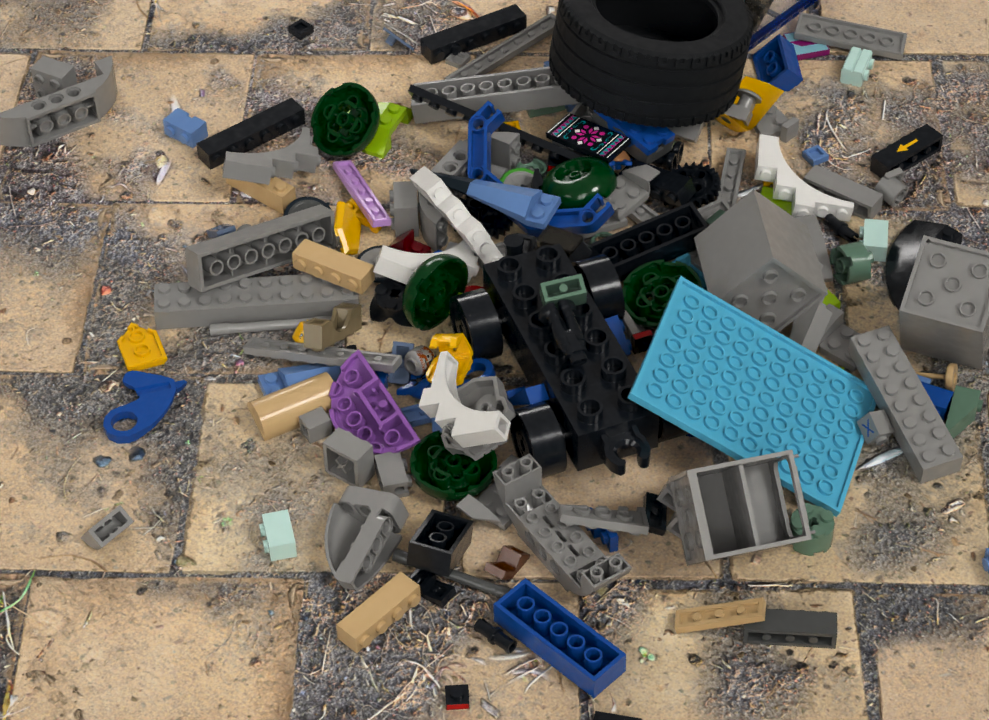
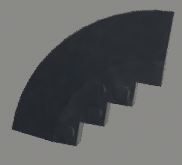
M914 220L897 236L887 256L885 279L891 302L898 310L900 309L923 235L961 244L963 234L946 224Z

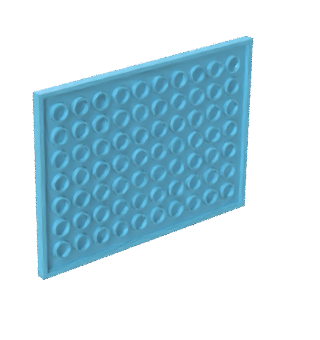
M682 276L679 277L627 397L735 460L792 449L793 455H799L794 460L804 499L816 506L832 511L835 517L841 512L865 440L857 421L868 412L874 411L876 402L863 380ZM786 459L778 462L781 485L795 493L788 462Z

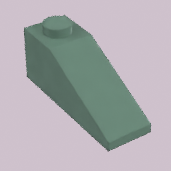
M956 385L945 424L953 439L975 420L977 412H981L984 400L980 399V390Z

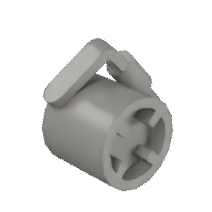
M900 167L886 172L874 189L883 194V200L891 207L897 206L905 198L909 190L902 183L905 173Z

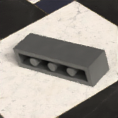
M766 609L765 621L743 624V643L836 649L837 613Z

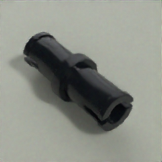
M833 214L826 215V220H823V223L831 228L836 236L844 238L848 243L857 242L856 238H859V234L850 229L846 222L838 220Z
M484 618L476 621L474 630L486 637L490 644H496L508 654L515 650L517 641L504 634L500 627H494Z

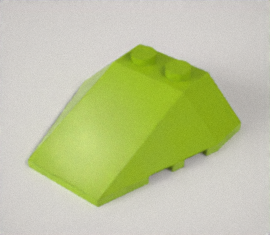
M377 102L380 110L379 127L374 139L362 152L383 159L392 147L391 135L400 122L409 124L413 118L411 108L391 102Z

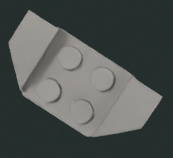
M647 164L623 170L622 175L617 177L615 190L607 198L603 197L605 205L603 207L600 206L595 213L602 210L606 203L609 202L615 212L612 216L621 221L649 198L650 181L659 175L660 171Z
M829 303L826 309L833 314L820 341L819 353L853 372L857 368L848 353L850 337L860 333L844 325V312Z
M511 454L501 465H499V468L517 460L518 458ZM495 482L478 498L475 499L468 494L456 505V508L464 512L471 519L489 521L504 531L512 524L502 504Z

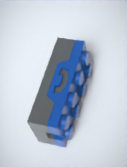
M595 110L591 122L631 138V144L625 151L636 160L647 164L652 163L671 151L676 135L667 127L636 125L613 119Z

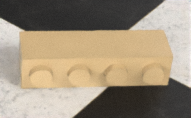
M275 176L270 178L269 185L226 178V183L283 215L286 207L296 199L295 187Z
M304 239L292 252L293 268L361 295L375 280L374 265L308 239Z
M400 571L336 624L337 638L356 653L368 647L372 640L378 635L383 634L391 624L400 620L409 609L418 605L421 600L420 585Z

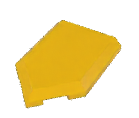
M339 201L336 206L334 232L336 237L340 239L341 253L356 255L359 250L361 222L345 202Z
M131 322L125 334L117 340V345L128 371L148 369L165 364L168 360L158 333L154 329H144L139 327L138 324Z

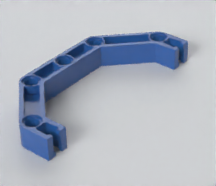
M487 101L470 118L468 123L467 174L468 178L476 179L482 175V178L478 180L504 184L491 173V134L505 121V118L499 109L495 111L494 105L490 101ZM597 193L583 208L557 209L545 230L526 226L514 218L506 216L526 234L536 237L594 233L615 212L612 205L607 202L602 210L595 213L600 206L603 207L605 205L603 197ZM588 218H593L591 222H585Z

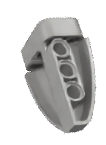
M349 485L339 503L332 505L324 535L325 553L335 579L343 588L355 591L362 589L382 569L402 540V536L396 533L401 532L409 517V513L397 495L390 492Z

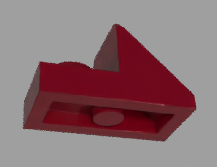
M414 229L399 235L389 245L406 252L431 253L430 246L414 240Z

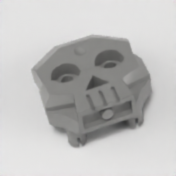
M497 376L473 378L457 388L460 401L465 407L478 411H500L509 421L516 416L513 405L507 399L503 382ZM447 424L451 430L444 426L441 434L445 448L452 455L463 454L475 461L482 458L484 454L490 453L491 450L498 448V445L501 446L507 442L463 448L451 437L453 424Z

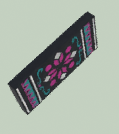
M568 113L546 132V138L587 156L601 159L608 164L631 144V138L571 113Z

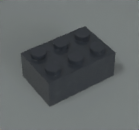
M432 509L409 541L406 565L449 577L471 544L474 521Z

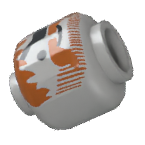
M420 345L407 352L404 358V366L409 373L420 376L426 373L435 356L428 347Z

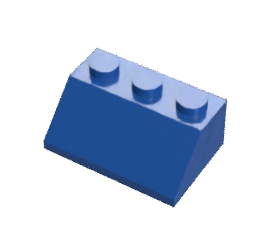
M778 34L752 55L758 80L769 83L783 91H790L803 81L794 45L782 35Z

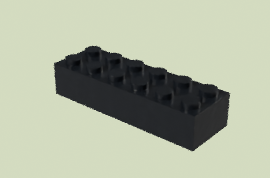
M691 201L589 244V246L593 247L599 254H604L610 259L621 282L633 270L645 263L655 260L668 262L696 250L694 237L707 228L708 224Z

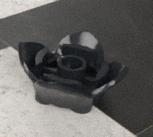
M388 278L375 287V294L370 304V318L372 321L383 322L388 318H392L401 326L414 327L406 319L402 307V298L406 284Z

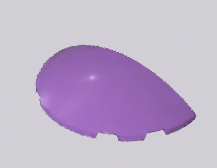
M358 349L340 367L341 373L337 381H333L330 389L331 409H329L333 426L335 429L339 427L351 432L362 440L368 441L373 445V454L398 453L421 442L419 436Z

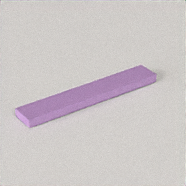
M351 160L334 161L332 168L372 228L391 226V218Z

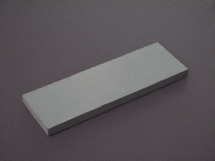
M800 12L793 39L848 50L852 47L861 48V50H871L873 52L872 55L902 60L907 33Z

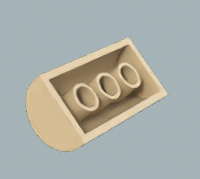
M323 372L249 401L247 407L263 440L267 441L300 428L299 416L316 408L322 407L326 413H329V409H331L329 394L333 383L332 377L327 372Z

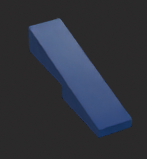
M544 383L528 388L523 386L506 391L507 399L513 406L531 405L549 400Z

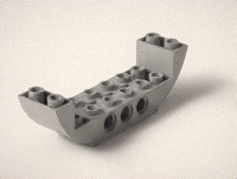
M112 56L94 62L96 77L1 112L0 145L11 147L32 146L33 148L101 122V118L113 107L117 97V84Z
M493 132L491 134V164L506 167L509 170L516 168L517 164L521 162L519 133ZM468 139L464 141L459 140L430 171L468 178ZM448 188L450 192L459 200L464 195L460 192ZM418 191L420 230L427 245L435 252L444 247L448 242V222Z
M530 453L493 471L498 494L511 522L518 532V536L567 592L571 591L579 596H588L630 572L632 567L619 552L607 558L578 525L568 526L560 522L558 514L560 504L542 485V467Z

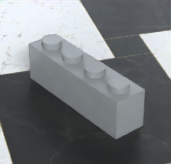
M814 165L803 177L805 183L824 194L844 201L854 202L852 214L862 219H873L882 209V193L820 166Z

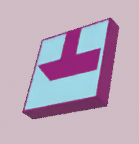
M795 32L783 34V37L794 45L798 60L830 54L828 45L793 39Z

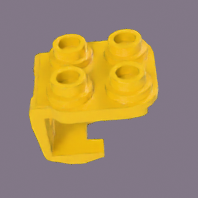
M464 333L435 334L431 339L429 348L437 349L438 347L439 352L448 351L459 362L456 384L457 386L462 385L473 363V350ZM439 355L432 360L425 374L427 381L430 383L433 380Z

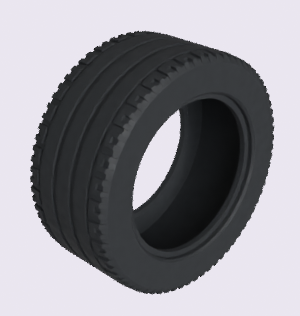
M559 0L549 51L550 71L558 85L572 98L576 99L577 102L613 119L636 125L662 128L702 124L723 115L732 106L737 97L753 34V16L743 0Z

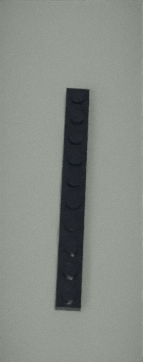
M412 84L408 89L412 100L418 103L424 101L435 110L443 109L449 116H460L466 123H469L470 118L476 113L472 109ZM502 123L495 130V132L519 133L521 146L529 145L533 151L548 153L550 158L557 161L559 159L567 161L583 157L505 123Z

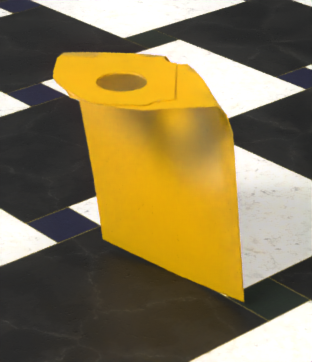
M745 76L740 83L739 89L743 88L755 92L762 99L760 104H755L749 125L745 126L743 121L732 119L726 114L720 115L715 120L735 132L749 131L758 124L784 91L769 83ZM739 96L736 97L733 104L737 105L740 98ZM721 117L728 119L731 124L725 122Z

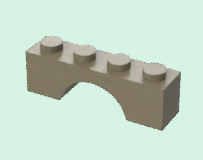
M343 302L333 307L331 320L312 318L303 323L304 347L312 348V351L321 352L325 348L333 346L334 343L344 340L345 337L353 335L354 332L362 328L361 305Z

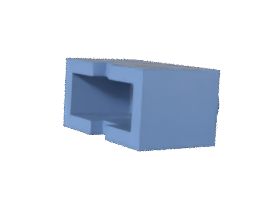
M180 108L175 109L163 119L165 134L191 148L196 147V143L208 137L206 121L196 116L191 118L188 112Z

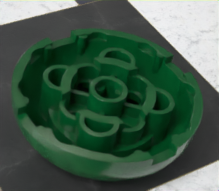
M347 82L342 83L337 88L332 87L320 98L314 108L311 118L313 140L320 150L331 156L349 157L364 150L374 139L380 123V110L373 94L360 84Z
M578 157L564 161L551 169L544 177L540 190L545 194L561 197L562 203L558 209L583 208L597 193L604 198L612 194L617 186V177L612 167L605 161L594 157Z
M439 254L427 259L417 267L406 284L402 298L404 315L412 326L426 331L435 328L449 317L450 297L457 295L458 292L464 293L467 286L468 268L466 263L457 256Z
M655 260L645 263L633 270L623 282L622 290L625 310L636 324L647 329L656 330L679 277L682 276L702 288L698 274L690 266L679 261L672 263L664 262V260Z
M439 430L421 439V442L414 447L411 453L410 467L415 482L428 495L444 501H461L468 494L472 497L477 496L492 482L494 478L493 471L497 470L495 449L475 461L463 454L452 455L445 448L441 438L442 433Z

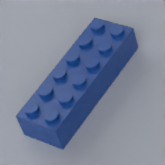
M526 578L493 604L495 623L591 697L595 698L626 671V654Z

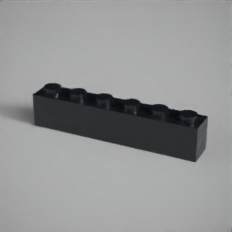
M514 4L420 38L421 53L432 65L445 60L451 53L458 55L460 52L465 53L514 35L527 28L526 14Z
M291 97L196 143L198 158L211 170L224 163L226 151L246 153L305 124L304 108Z

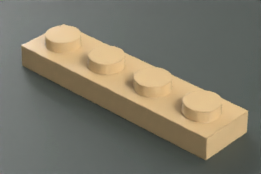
M764 597L676 610L674 629L677 634L762 622L765 621L766 601Z

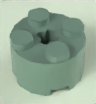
M861 241L832 248L830 264H834L836 274H833V276L840 285L871 279V263L874 262L873 254L871 251H867Z
M805 503L810 531L815 530V534H811V540L792 544L793 549L807 556H814V553L822 551L825 553L829 550L833 541L834 515L830 510ZM798 509L792 513L790 519V527L794 537L802 535V524Z

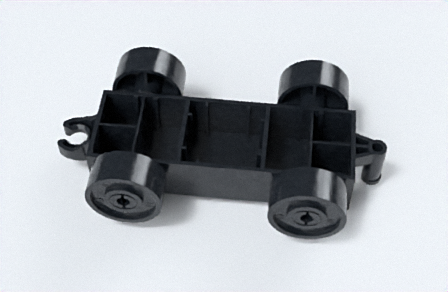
M518 234L507 235L504 238L505 257L483 265V288L450 297L449 312L454 334L464 333L473 350L472 359H492L501 356L503 353L504 336L530 386L542 383L545 385L549 400L514 409L516 416L510 421V432L518 459L530 453L542 467V478L562 473L566 470V451L577 471L605 464L611 472L621 476L626 472V461L621 458L637 454L638 465L641 468H647L650 463L651 449L657 448L658 443L690 433L627 398L638 373H636L605 321L606 318L618 315L619 320H623L625 315L623 290L614 265L604 254L571 263L560 243L544 245L537 250L523 253V237ZM582 274L587 291V301L585 304L576 305L577 312L575 316L585 338L588 362L572 366L571 362L567 361L564 354L558 348L550 325L543 324L538 319V312L543 307L540 297V283ZM561 318L565 330H568L566 324L563 321V318Z

